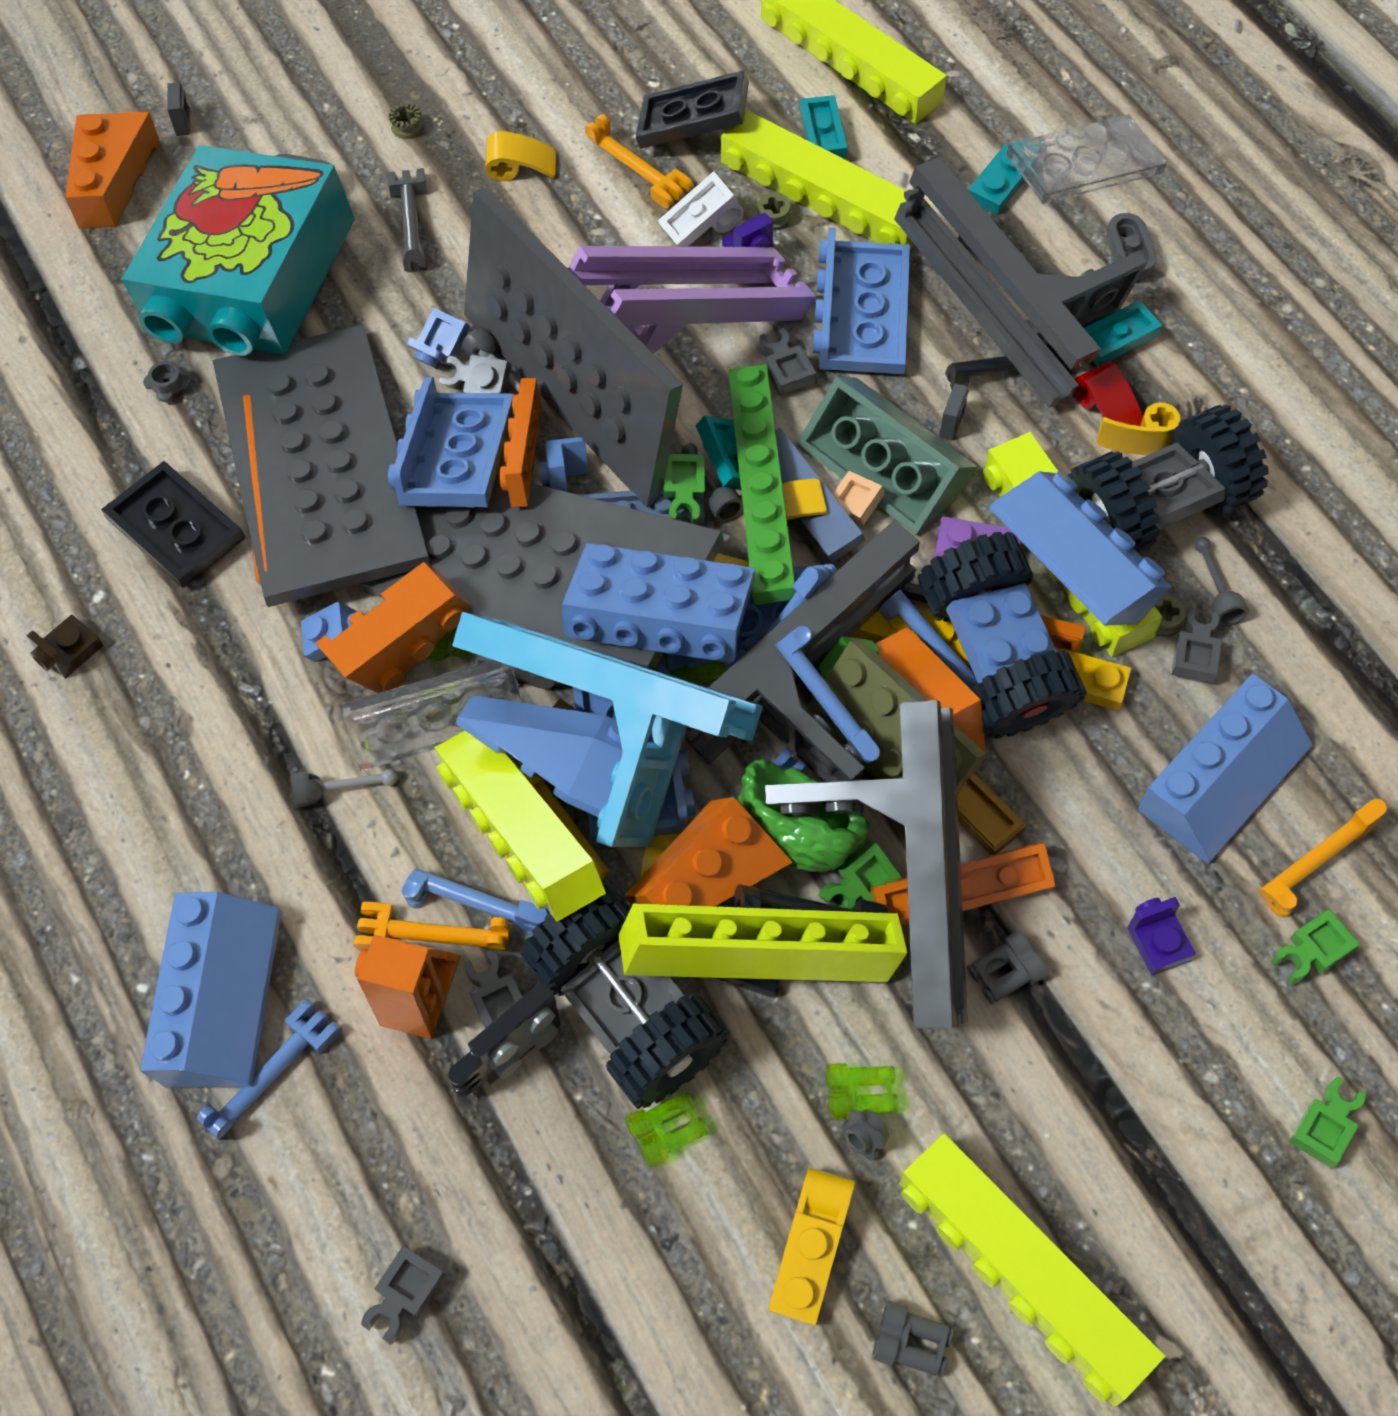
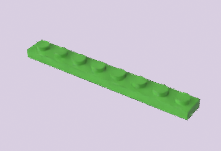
M767 364L730 369L728 372L749 567L755 568L754 584L752 587L754 605L791 600L796 593V590L792 587L795 579Z

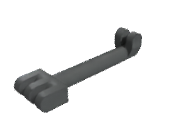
M424 168L417 169L416 179H411L410 170H402L403 180H397L395 171L388 172L390 196H401L404 248L402 251L404 271L412 270L411 261H418L419 269L427 268L425 251L419 243L416 194L427 193Z

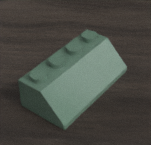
M855 377L835 378L796 443L842 479L848 471H851L882 485L885 495L878 506L916 535L927 528L957 499L977 468L967 458Z

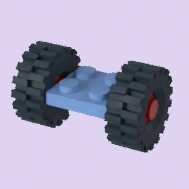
M994 532L990 537L987 534H983L974 541L970 542L968 539L961 542V546L955 549L950 547L943 551V556L934 557L930 560L931 565H925L921 569L922 573L918 574L917 578L933 617L937 621L952 622L978 684L972 687V691L981 699L982 728L987 738L994 737L997 739L1005 735L1009 737L1016 735L1019 731L1026 732L1032 730L1034 726L1039 724L1042 726L1048 723V720L1064 715V711L1072 710L1077 706L1078 702H1082L1085 699L1087 691L1069 652L1065 650L1056 651L1027 587L1032 581L1033 573L1015 535H1012L1011 532H1006L1003 535L1002 532Z

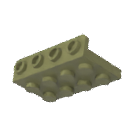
M861 638L851 640L824 681L862 730L865 729L880 750L879 757L874 762L862 765L875 780L903 778L900 703L928 700ZM813 697L805 711L810 716L813 714L819 715L831 728V736L842 747L848 744L846 737L817 699ZM954 725L958 794L986 756V753Z

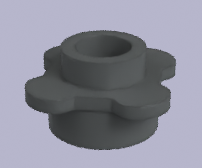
M169 361L154 364L143 380L145 388L152 389L156 393L157 399L161 402L170 401L181 389H187L191 383L189 376L182 375L177 365Z
M854 1109L849 1113L850 1120L845 1121L841 1125L846 1141L857 1153L863 1154L869 1160H875L878 1157L877 1150L884 1148L889 1138L888 1129L875 1112L868 1109L860 1112Z

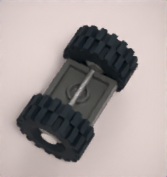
M1226 404L1214 406L1178 423L1180 426L1176 427L1174 431L1177 437L1173 439V444L1133 462L1127 456L1123 458L1122 453L1118 451L1113 453L1111 451L1071 469L1072 473L1068 474V477L1078 487L1075 492L1085 501L1087 499L1091 500L1102 508L1106 513L1104 520L1113 529L1119 528L1127 533L1135 542L1133 549L1136 552L1142 551L1155 544L1157 541L1155 537L1159 536L1160 529L1204 509L1208 512L1214 511V514L1217 515L1224 514L1258 499V497L1264 494L1263 489L1267 487L1268 480L1263 476L1269 474L1268 466L1263 464L1262 461L1267 458L1265 450L1259 449L1257 442L1261 440L1257 433H1251L1250 428L1252 424L1248 419L1241 420L1240 411L1237 409L1231 411V406Z
M604 884L605 895L556 922L549 913L545 917L546 921L543 924L537 925L532 930L534 936L525 940L523 944L525 948L521 950V955L537 979L543 981L554 993V996L556 994L558 996H566L608 1051L611 1060L606 1063V1070L637 1109H640L642 1106L647 1108L654 1101L657 1104L664 1100L667 1094L670 1093L672 1095L685 1082L688 1083L694 1079V1075L698 1071H703L710 1064L709 1061L717 1057L721 1052L720 1048L726 1045L730 1032L700 994L692 993L690 996L686 995L672 977L624 976L618 934L631 908L613 886Z

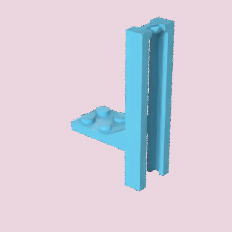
M466 612L461 614L452 644L454 647L613 701L623 754L611 774V784L613 786L608 803L602 808L598 817L597 826L599 832L596 839L597 842L610 847H650L687 726L719 737H727L729 734L743 740L752 741L763 708L761 705L531 629ZM651 730H652V735H653L654 743H653V742H648L649 737H650Z

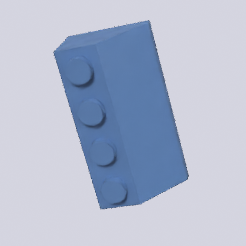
M1039 471L990 505L989 509L1104 626L1139 624L1172 587L1163 578L1165 575L1164 570L1148 557L1143 559L1133 549L1135 546L1134 540L1121 529H1113L1104 520L1106 513L1102 508L1091 500L1087 499L1085 501L1075 492L1078 488L1076 483L1060 471L1057 473Z
M1252 673L1147 788L1137 810L1209 865L1312 747V743L1289 699Z
M221 892L175 893L140 1067L142 1073L165 1088L252 1087L282 913L278 907Z

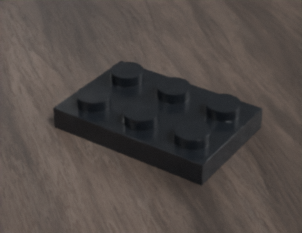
M745 70L644 95L635 136L640 149L650 146L661 147L671 141L683 138L694 139L704 133L720 129L730 130L737 125L743 124L749 87Z
M165 461L161 462L101 509L105 518L181 588L186 587L245 539L243 530Z

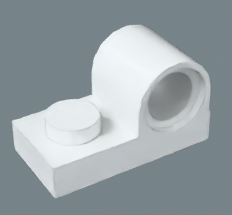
M713 171L662 216L658 222L678 247H688L711 226L718 233H726L740 223L744 210L737 198Z

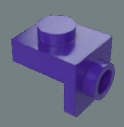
M764 212L734 227L733 233L722 239V246L773 247L774 222Z

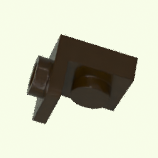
M72 614L44 638L40 637L34 630L26 635L34 648L30 652L32 658L45 671L48 672L51 668H54L65 679L104 646L100 638Z

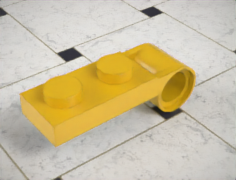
M808 1167L768 1311L816 1326L854 1189V1180Z

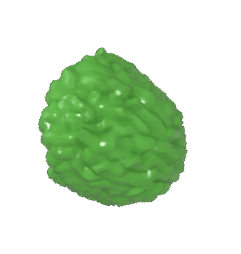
M764 759L755 760L746 767L745 774L741 780L743 788L741 795L738 796V800L744 809L793 862L789 864L790 866L796 867L799 870L817 872L835 870L844 864L852 853L857 851L867 839L870 826L862 813L836 814V812H826V807H819V815L803 814L792 816V814H781V807L766 804L765 785L819 783L811 779L807 774H803L802 771L796 770L795 767L783 770L782 766Z

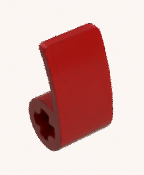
M1108 361L1074 378L1079 384L1074 396L1083 408L1090 410L1097 406L1102 417L1128 425H1141L1143 415L1138 402L1116 364Z

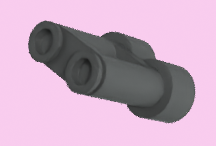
M1020 930L1005 937L1003 945L967 966L972 978L976 982L980 980L984 986L982 991L990 1004H993L994 1001L997 1002L1028 982L1034 985L1049 976L1044 962L1033 950L1030 942ZM1007 963L1013 969L994 982L989 981L987 975Z
M888 1300L882 1314L879 1332L872 1352V1360L890 1366L897 1362L935 1376L938 1374V1377H942L947 1358L943 1357L945 1346L949 1347L951 1344L954 1327L949 1329L948 1325L907 1312L908 1306ZM909 1334L936 1343V1352L932 1353L907 1344Z

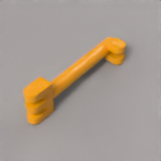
M604 114L599 115L595 119V123L590 122L585 126V134L589 140L653 185L650 188L651 199L663 208L668 209L674 204V200L678 201L684 196V192L688 193L694 188L692 180L678 169H673L665 176L610 137V121Z
M1373 799L1354 813L1349 822L1263 886L1259 892L1269 908L1279 917H1288L1297 905V898L1290 889L1354 840L1358 842L1371 832L1387 810L1386 803L1381 799Z
M362 902L360 913L365 916L377 917V919L361 918L358 920L357 930L360 932L388 938L486 947L498 950H508L510 945L509 920L501 917L491 919L490 930L393 920L394 909L392 904ZM357 935L355 936L353 946L360 950L368 949L373 936Z

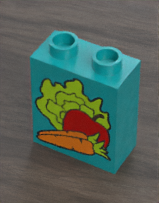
M199 145L121 279L140 312L139 323L143 329L151 336L166 343H179L185 337L213 342L222 350L239 356L250 354L252 349L286 355L355 221L335 166Z

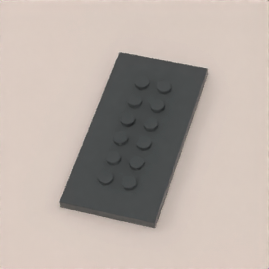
M487 187L473 192L464 315L476 328L483 327L492 335L496 349L523 378L537 377L540 396L579 437L585 439V443L630 491L637 495V498L646 507L654 505L655 501L660 499L683 383Z
M364 324L292 341L286 355L253 350L245 356L232 355L212 360L263 596L267 607L412 571L423 562L431 566L415 506H399L396 491L389 486L388 470L391 464H395L397 458V442ZM244 395H250L267 571L264 570L252 483L243 402Z
M496 475L488 507L415 506L431 567L442 573L472 605L466 613L506 621L652 670L656 669L664 654L663 652L573 639L564 634L562 603L586 543L649 551L678 557H690L714 562L724 543L722 532L719 530L531 483L528 506L511 507L508 491H502L500 475ZM411 571L361 583V586L365 593L382 597V592Z

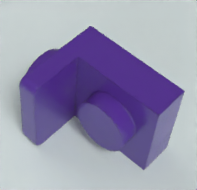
M1176 897L1161 901L1160 898H1152L1141 903L1135 908L1136 912L1127 927L1151 976L1190 962L1196 956V952L1175 915L1180 907Z

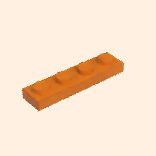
M537 377L521 378L519 393L512 397L514 418H509L508 420L510 441L504 443L506 466L500 467L502 491H508L511 507H527L529 502L543 410Z
M1043 842L960 863L963 911L1056 886L1046 845ZM907 877L870 887L873 901L885 905L890 913H898L901 928L909 926Z

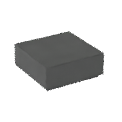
M180 82L167 83V110L176 136L189 135L190 107L183 85Z
M954 384L943 412L939 437L951 441L953 438L955 439L965 413L969 393L967 386Z

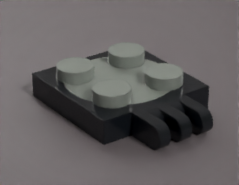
M540 981L468 1043L470 1052L454 1064L448 1072L451 1084L458 1096H468L484 1081L491 1085L499 1077L501 1080L507 1079L519 1069L523 1062L521 1058L534 1047L537 1049L543 1048L558 1033L557 1027L561 1025L554 993L543 981Z

